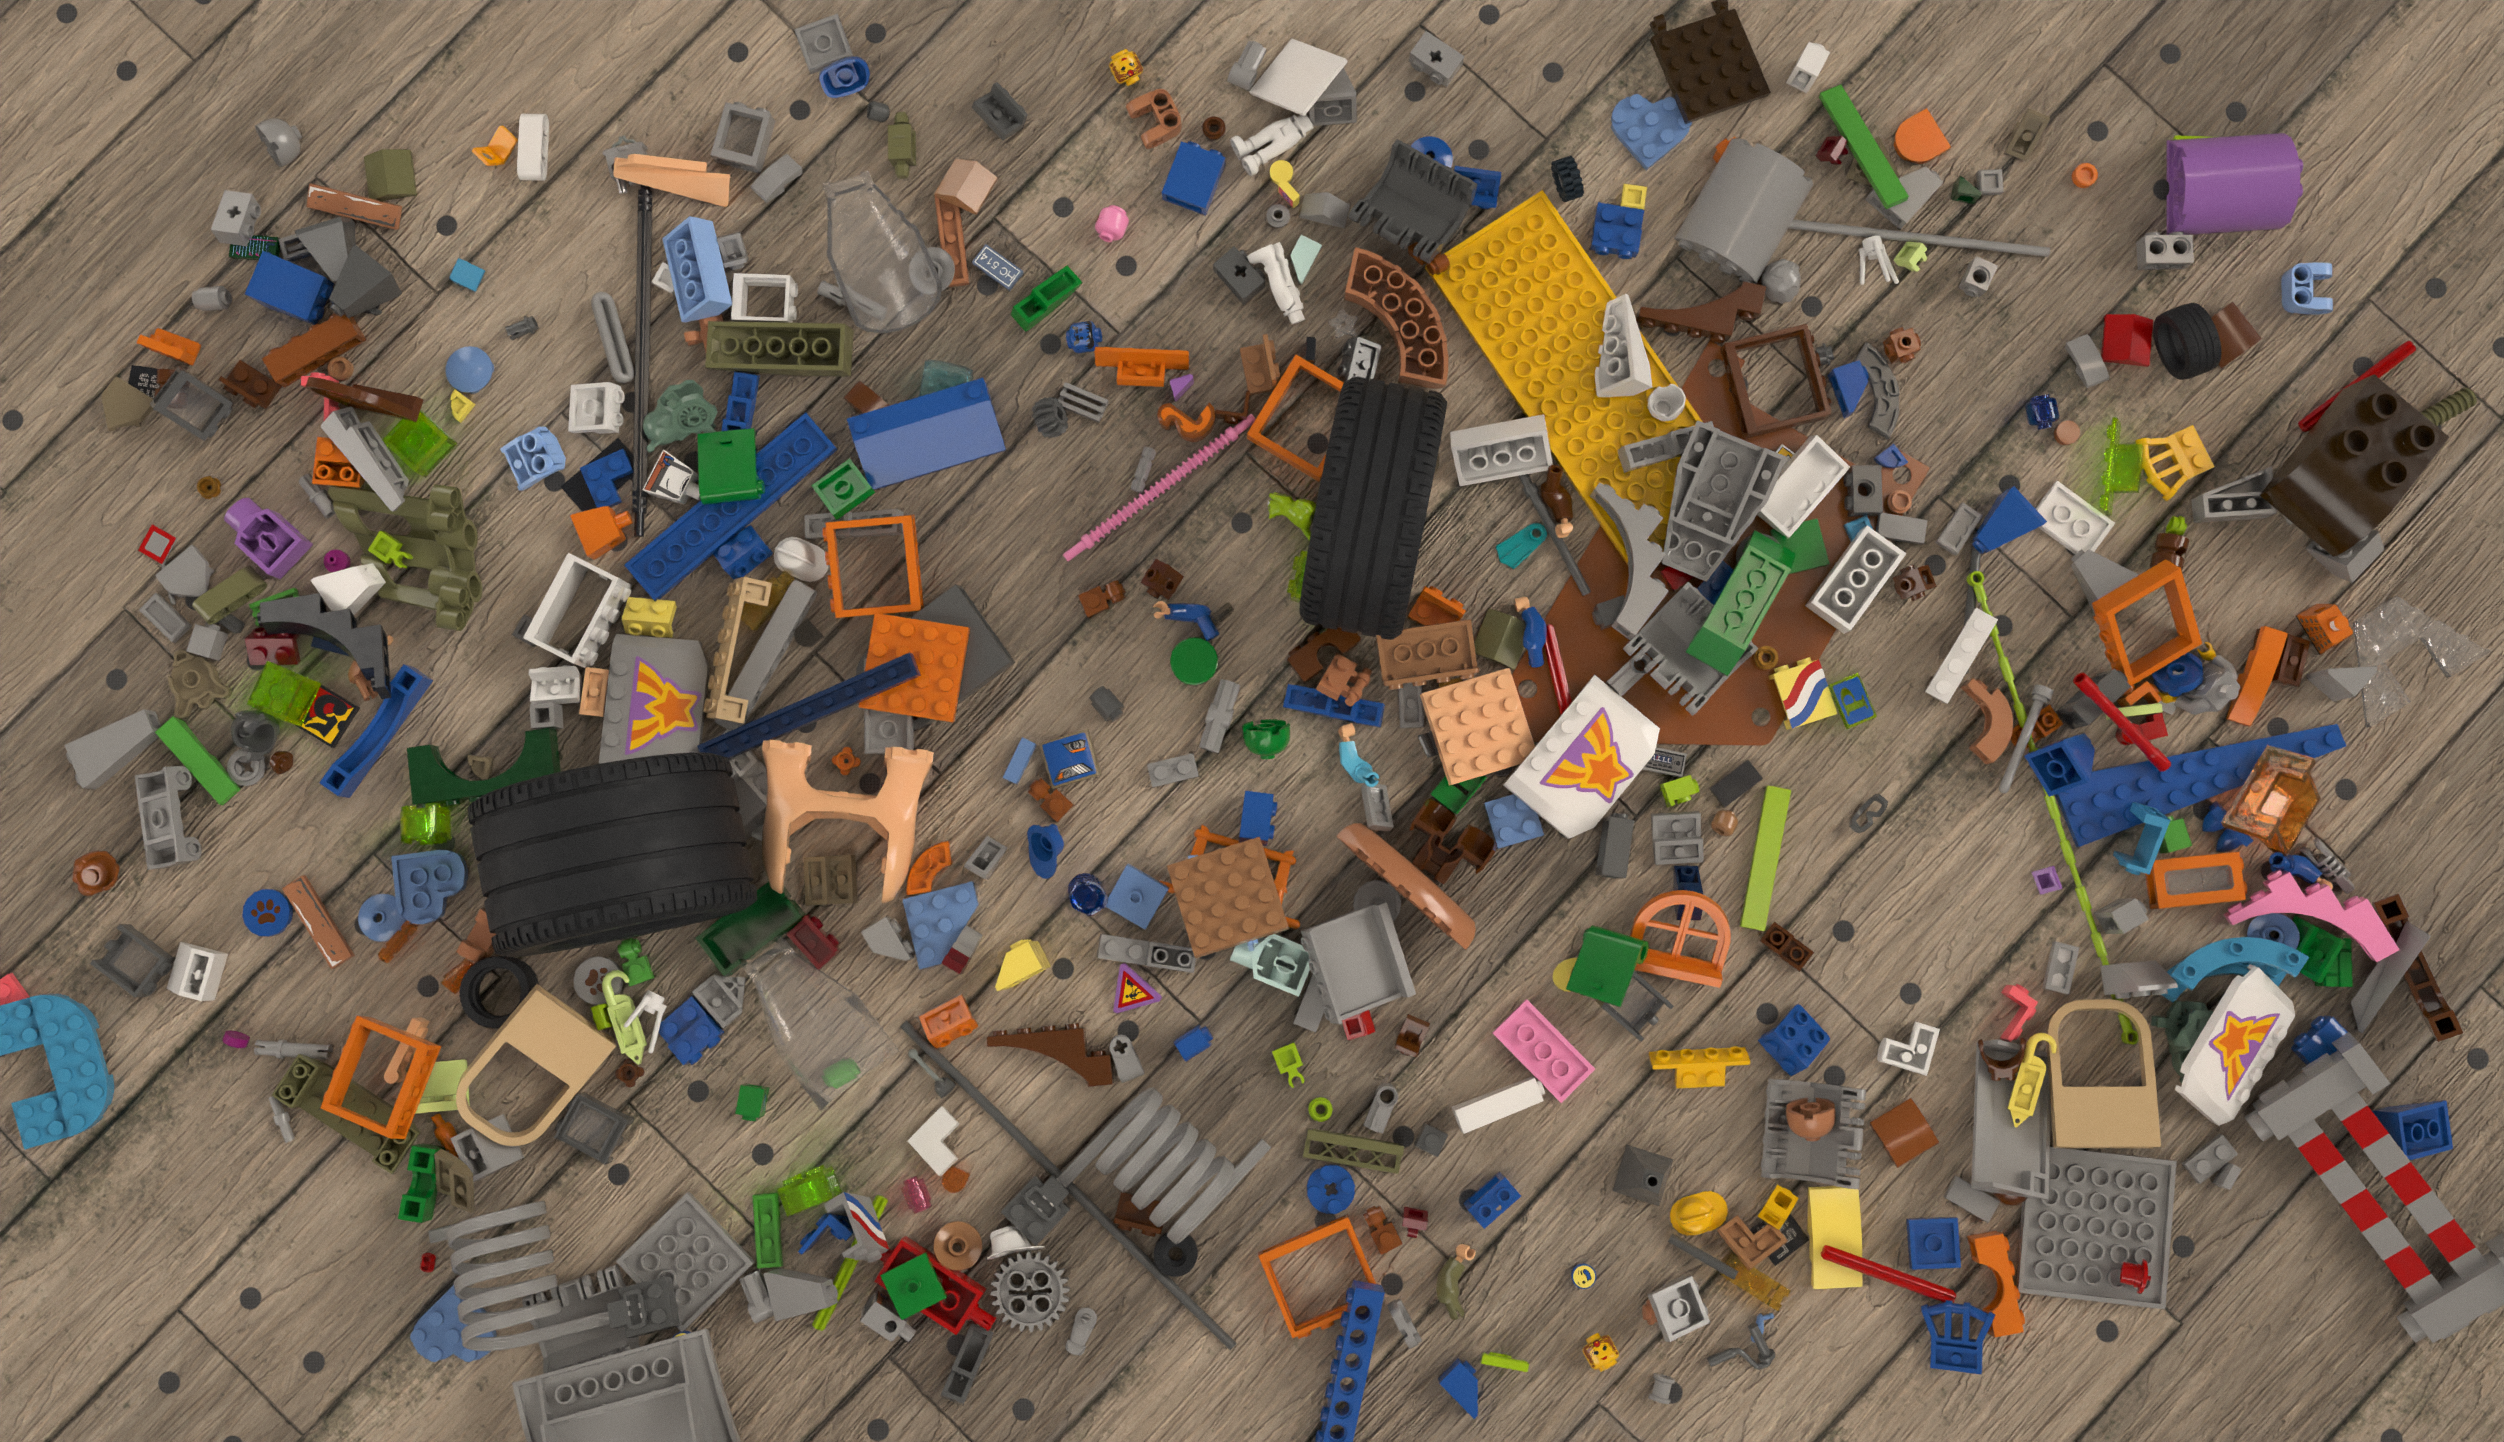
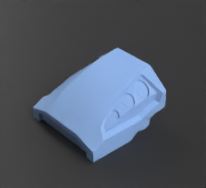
M538 427L522 436L516 437L500 448L501 452L505 454L516 478L519 491L528 489L543 478L565 469L566 457L557 438L546 427Z

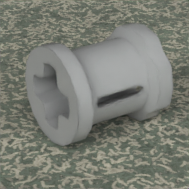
M1654 1373L1655 1383L1653 1391L1649 1394L1648 1398L1659 1403L1670 1404L1669 1394L1671 1386L1675 1384L1676 1380L1670 1376Z

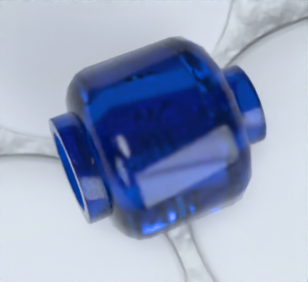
M2050 394L2031 397L2030 402L2025 405L2028 424L2037 426L2038 430L2053 427L2052 422H2056L2060 418L2057 400L2050 397Z

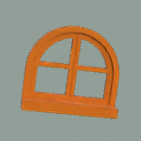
M1688 890L1666 892L1649 900L1637 913L1630 936L1642 940L1646 926L1675 931L1677 934L1671 953L1648 948L1645 961L1641 965L1636 964L1635 970L1720 988L1723 981L1722 970L1731 940L1729 922L1722 908L1711 898ZM1679 904L1685 905L1679 926L1650 920L1658 911L1666 907ZM1694 906L1705 911L1714 920L1718 934L1688 928ZM1686 934L1717 940L1711 961L1680 955Z

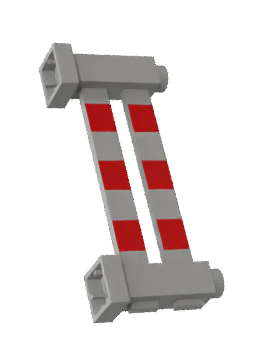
M2348 1032L2332 1042L2338 1051L2330 1056L2328 1053L2322 1055L2301 1068L2303 1071L2301 1074L2288 1082L2282 1080L2258 1095L2260 1099L2252 1103L2256 1110L2246 1115L2245 1119L2263 1142L2273 1135L2278 1140L2287 1135L2290 1137L2410 1295L2411 1299L2403 1303L2408 1310L2396 1317L2415 1343L2427 1336L2434 1343L2441 1338L2444 1340L2470 1325V1321L2486 1312L2489 1314L2504 1305V1234L2501 1233L2487 1241L2485 1244L2491 1252L2484 1256L2481 1255L2358 1094L2365 1087L2372 1094H2375L2388 1086L2390 1082L2361 1044ZM2330 1109L2333 1110L2455 1270L2454 1274L2437 1282L2316 1123L2315 1118Z

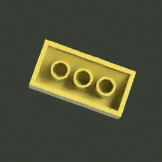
M1022 939L1010 945L1011 951L1005 955L995 988L997 991L1010 989L1051 967L1038 941Z

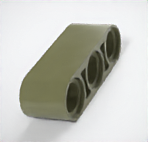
M247 566L199 596L193 602L192 607L209 625H212L260 595L267 588V583L251 566Z

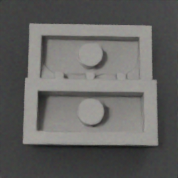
M1699 811L1651 814L1655 865L1703 862V838L1701 837V813Z

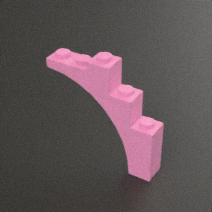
M2280 869L2268 874V879L2263 882L2268 891L2260 890L2250 896L2251 900L2244 904L2237 902L2227 908L2229 912L2223 914L2228 923L2232 925L2251 917L2270 913H2297L2314 916L2328 921L2345 931L2362 947L2369 958L2375 962L2399 951L2398 946L2367 898L2351 897L2344 902L2345 906L2342 907L2329 885L2312 884L2305 889L2306 893L2303 894L2291 873L2281 871Z

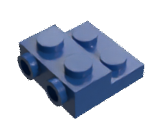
M1598 202L1589 250L1595 251L1598 255H1609L1610 253L1616 254L1622 259L1636 258L1639 252L1644 210Z
M691 996L661 1022L658 1033L668 1043V1048L682 1065L689 1063L693 1065L703 1057L701 1052L707 1047L712 1049L721 1041L720 1036L724 1031L694 996Z

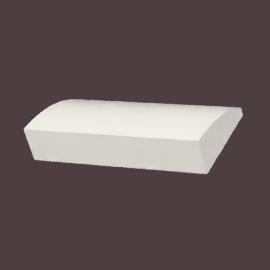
M1818 435L1810 436L1784 465L1768 502L1757 515L1783 536L1790 538L1848 471L1850 466Z

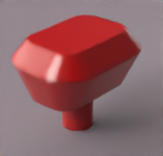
M424 1253L422 1255L421 1271L430 1273L434 1270L436 1260L434 1254Z

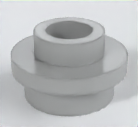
M1276 204L1268 209L1267 221L1272 227L1282 228L1288 224L1290 213L1284 205ZM1280 212L1283 216L1277 219L1274 217V214Z

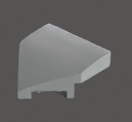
M190 545L155 576L172 595H177L181 598L199 597L208 591L209 579L214 570L209 567L208 561L199 549Z
M714 975L692 991L694 996L722 1029L742 1014L745 977Z

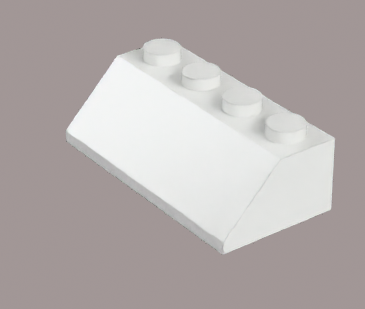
M1544 414L1450 432L1451 449L1460 486L1546 471L1549 466L1553 465Z

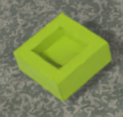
M607 1003L591 1007L593 1020L598 1031L613 1027L607 1010Z

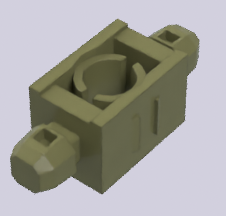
M897 112L894 119L895 125H888V160L895 167L897 177L899 179H906L910 172L909 166H916V131L909 124V117L906 112Z

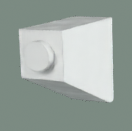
M373 563L325 574L311 580L331 611L350 609L353 615L386 583Z

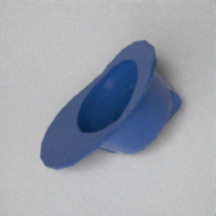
M1051 824L1044 827L1032 825L1027 831L1030 864L1038 876L1043 879H1049L1056 872L1057 856L1064 848V841L1057 825Z

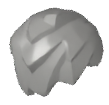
M1786 259L1777 260L1769 264L1763 272L1761 285L1766 286L1765 295L1771 301L1781 304L1792 301L1794 296H1797L1800 288V267Z

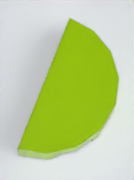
M1490 1352L1489 1354L1482 1353L1480 1361L1481 1364L1528 1372L1529 1363L1525 1360L1512 1359L1510 1355Z

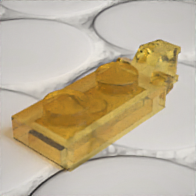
M784 571L777 579L774 576L770 580L767 579L765 582L772 583L768 606L764 607L745 603L742 609L741 620L753 631H756L780 604L788 590L787 587L794 578Z

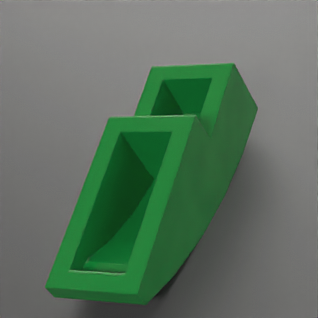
M1067 265L1032 289L1029 296L1013 306L1011 316L1027 332L1072 295L1082 285V281Z

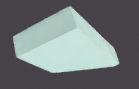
M1303 235L1299 237L1290 255L1298 282L1301 285L1322 248L1321 244Z

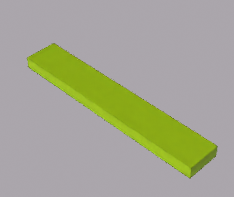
M1769 785L1765 788L1739 927L1765 931L1791 790Z

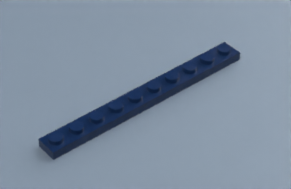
M909 652L697 745L699 752L713 753L731 759L763 745V741L780 738L915 679L921 675L913 653Z

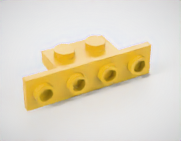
M1710 1047L1695 1050H1658L1649 1052L1652 1069L1675 1068L1676 1089L1725 1086L1726 1066L1750 1065V1059L1745 1047Z

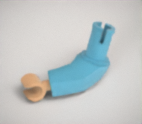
M1349 723L1341 726L1338 730L1340 738L1343 739V742L1339 743L1341 765L1354 781L1365 783L1369 787L1376 786L1379 782L1376 780L1379 779V775L1373 772L1372 766L1358 756L1355 741L1349 740V737L1355 735L1353 724Z

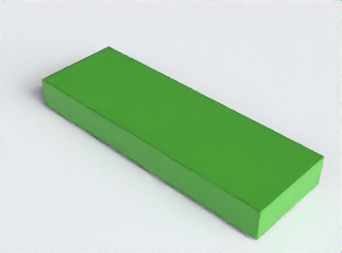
M778 1192L754 1194L752 1196L757 1269L782 1267Z

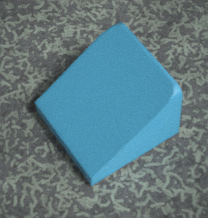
M458 258L449 279L455 284L476 292L485 270Z

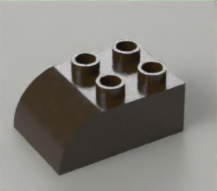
M2374 374L2344 388L2261 492L2260 496L2335 557L2361 541L2392 512L2449 439V436Z

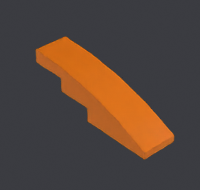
M2268 626L2260 628L2255 649L2250 650L2244 673L2238 676L2237 682L2241 687L2237 698L2231 700L2227 720L2248 727L2252 725L2273 679L2288 633Z

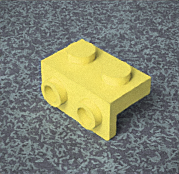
M628 597L622 616L625 633L635 636L645 635L672 638L673 630L671 625L677 608L676 602Z

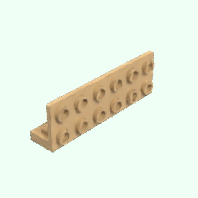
M741 577L734 579L733 583H729L727 589V596L730 597L728 606L724 607L722 619L725 620L724 628L720 629L717 640L720 643V648L713 658V666H716L714 676H710L708 689H711L710 697L705 700L703 712L706 713L705 718L744 724L748 700L726 696L725 693L743 604L746 602L767 607L772 586L770 582Z

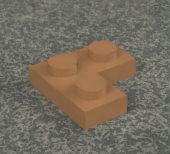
M1738 1215L1717 1231L1748 1271L1788 1242L1780 1230L1770 1224H1767L1753 1235Z

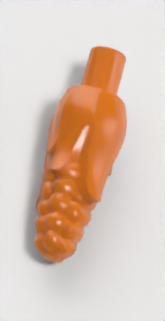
M440 1113L431 1117V1120L436 1126L434 1130L436 1138L445 1147L446 1151L448 1150L449 1153L459 1158L450 1139L458 1135L454 1126L450 1122L445 1123Z

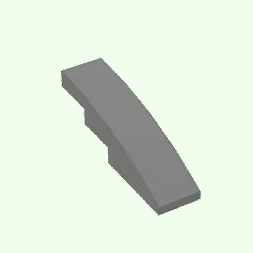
M1312 974L1293 1024L1316 1032L1323 1016L1325 1005L1323 998L1319 996L1316 990V984L1318 983L1314 974Z

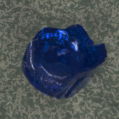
M1082 873L1076 875L1069 882V899L1075 910L1087 916H1092L1101 911V909H1105L1108 903V896L1098 878L1090 873Z

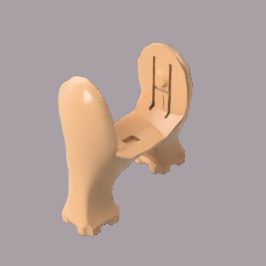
M779 740L763 741L762 755L766 767L768 788L767 806L762 830V859L771 888L780 894L783 893L786 866L790 863L791 858L789 840L795 831L814 819H846L867 823L887 841L886 856L882 858L881 872L884 874L882 903L892 901L903 885L909 870L915 845L918 800L924 780L932 767L934 752L923 749L908 750L903 747H886L884 765L887 769V776L877 796L843 791L816 790L808 784L805 777V769L808 763L811 762L812 745L799 742L785 743Z

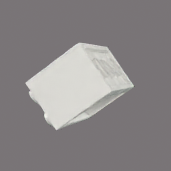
M568 553L523 638L573 664L584 668L592 666L597 660V651L600 645H603L609 637L608 630L610 626L620 616L619 609L631 594L630 589L632 585ZM590 569L598 573L599 577L605 580L610 579L612 582L573 656L568 654V651L562 648L558 649L550 645L549 642L586 572Z

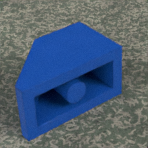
M1860 360L1834 368L1828 374L1844 419L1854 412L1868 383V371L1865 366L1861 365Z
M1458 1358L1438 1378V1381L1468 1414L1475 1419L1478 1416V1380L1474 1374L1476 1369L1467 1360L1463 1363Z

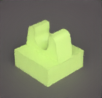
M1906 242L1894 258V262L1898 266H1903L1910 271H1919L1920 268L1917 266V262H1925L1927 260L1925 254L1927 248L1920 242Z

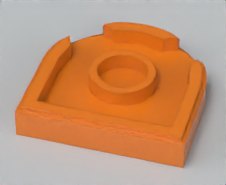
M1927 108L1902 122L1894 138V148L1900 158L1917 164L1927 163L1951 148Z

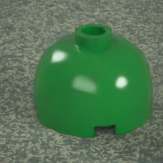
M1262 719L1261 724L1254 725L1253 721L1247 722L1242 726L1244 744L1250 752L1260 755L1261 759H1273L1276 754L1286 749L1290 741V724H1286V721L1278 719Z

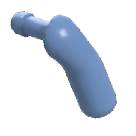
M1760 1313L1756 1317V1323L1762 1335L1764 1333V1320L1773 1319V1313L1766 1315Z

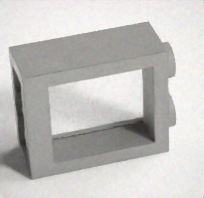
M726 102L711 151V157L718 164L761 174L775 125V120L771 113L760 107H757L756 110L747 108L745 104L740 102H734V104Z

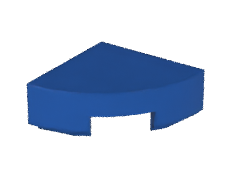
M1892 444L1873 459L1877 464L1885 468H1899L1908 463L1895 444Z

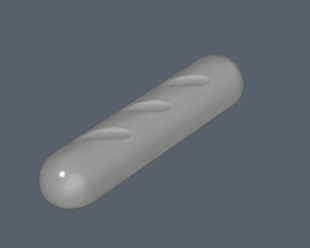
M597 292L592 297L591 306L611 374L620 383L630 382L634 378L635 372L614 300L606 292Z

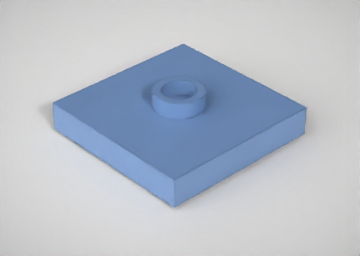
M1127 864L1104 906L1145 930L1169 887L1134 866Z

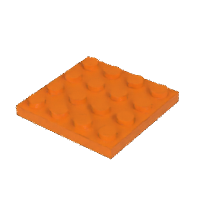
M875 613L865 672L910 652L913 653L921 676L860 702L859 708L954 723L970 628Z

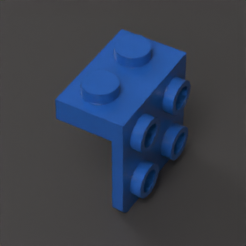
M1799 1004L1795 1005L1777 1027L1766 1032L1758 1039V1042L1790 1077L1808 1068L1830 1041L1829 1035Z

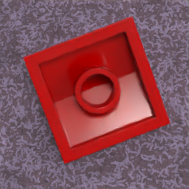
M2106 314L2101 350L2103 362L2148 367L2150 363L2153 320L2136 314Z

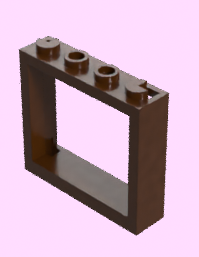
M1807 324L1724 343L1720 348L1744 439L1825 420L1831 415L1832 409L1830 404L1832 401L1826 396V379L1820 373V357L1814 351V335H1811ZM1797 338L1816 413L1756 427L1737 352Z

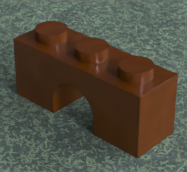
M1328 628L1321 634L1317 631L1307 639L1308 644L1302 648L1298 645L1288 653L1290 657L1287 659V663L1303 684H1305L1323 671V666L1317 659L1319 649L1324 646H1332L1343 656L1359 644L1362 639L1358 633L1342 631V628H1337V630Z

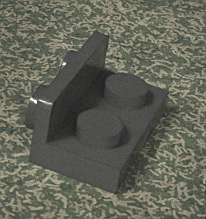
M1360 337L1348 339L1342 348L1343 358L1337 369L1338 380L1345 383L1352 377H1363L1366 381L1374 379L1382 345Z

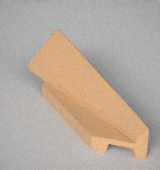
M630 154L628 159L618 157L614 159L613 175L615 178L727 207L729 204L730 174L707 173V162L641 154Z

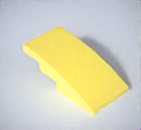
M1836 1186L1808 1187L1807 1231L1810 1236L1809 1258L1812 1262L1811 1285L1813 1289L1862 1287L1861 1272L1824 1260L1821 1256L1823 1246L1828 1245L1862 1257L1859 1190Z

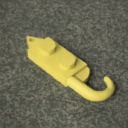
M2046 1033L2034 1034L2026 1043L2024 1058L2019 1065L2007 1109H2010L2015 1128L2029 1116L2033 1117L2045 1076L2046 1065L2044 1061L2034 1056L2037 1043L2039 1041H2047L2051 1045L2052 1053H2056L2057 1050L2056 1041Z

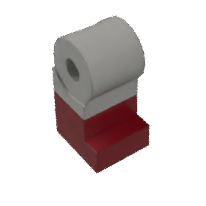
M966 925L941 964L958 974H963L983 935Z

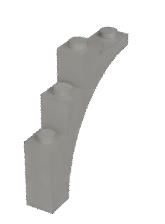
M1599 483L1590 497L1602 506L1614 521L1623 539L1628 557L1629 579L1627 593L1622 608L1611 627L1631 641L1668 593L1663 582L1650 577L1666 554L1657 543L1647 540L1663 517L1660 516V512L1656 508L1643 504L1638 511L1630 500L1622 499L1615 494L1616 491L1611 486Z

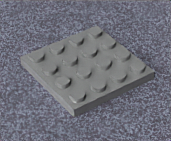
M690 1191L616 1260L636 1284L665 1276L672 1277L680 1326L677 1328L681 1332L685 1331L755 1263Z

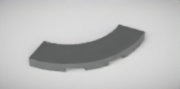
M1866 342L1853 362L1860 360L1861 365L1866 367L1869 376L1868 380L1874 394V411L1868 428L1888 440L1895 429L1899 416V387L1896 377L1887 364V360L1876 348Z

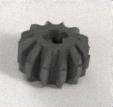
M1045 397L1036 402L1035 406L1032 407V417L1035 420V425H1037L1038 431L1042 432L1045 438H1055L1066 432V429H1068V418L1062 403H1059L1057 398Z

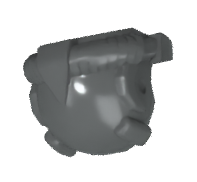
M257 710L237 712L235 714L236 719L231 725L232 740L238 747L249 749L247 752L248 760H262L263 755L271 752L277 736L280 734L279 722L271 714L262 713Z

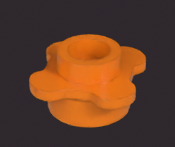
M844 747L842 752L833 756L832 763L837 765L842 775H849L850 770L860 766L861 760L854 756L850 747Z

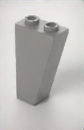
M143 709L65 744L67 750L66 757L75 769L77 783L84 789L95 790L158 739L159 737L155 731L161 727L156 712Z

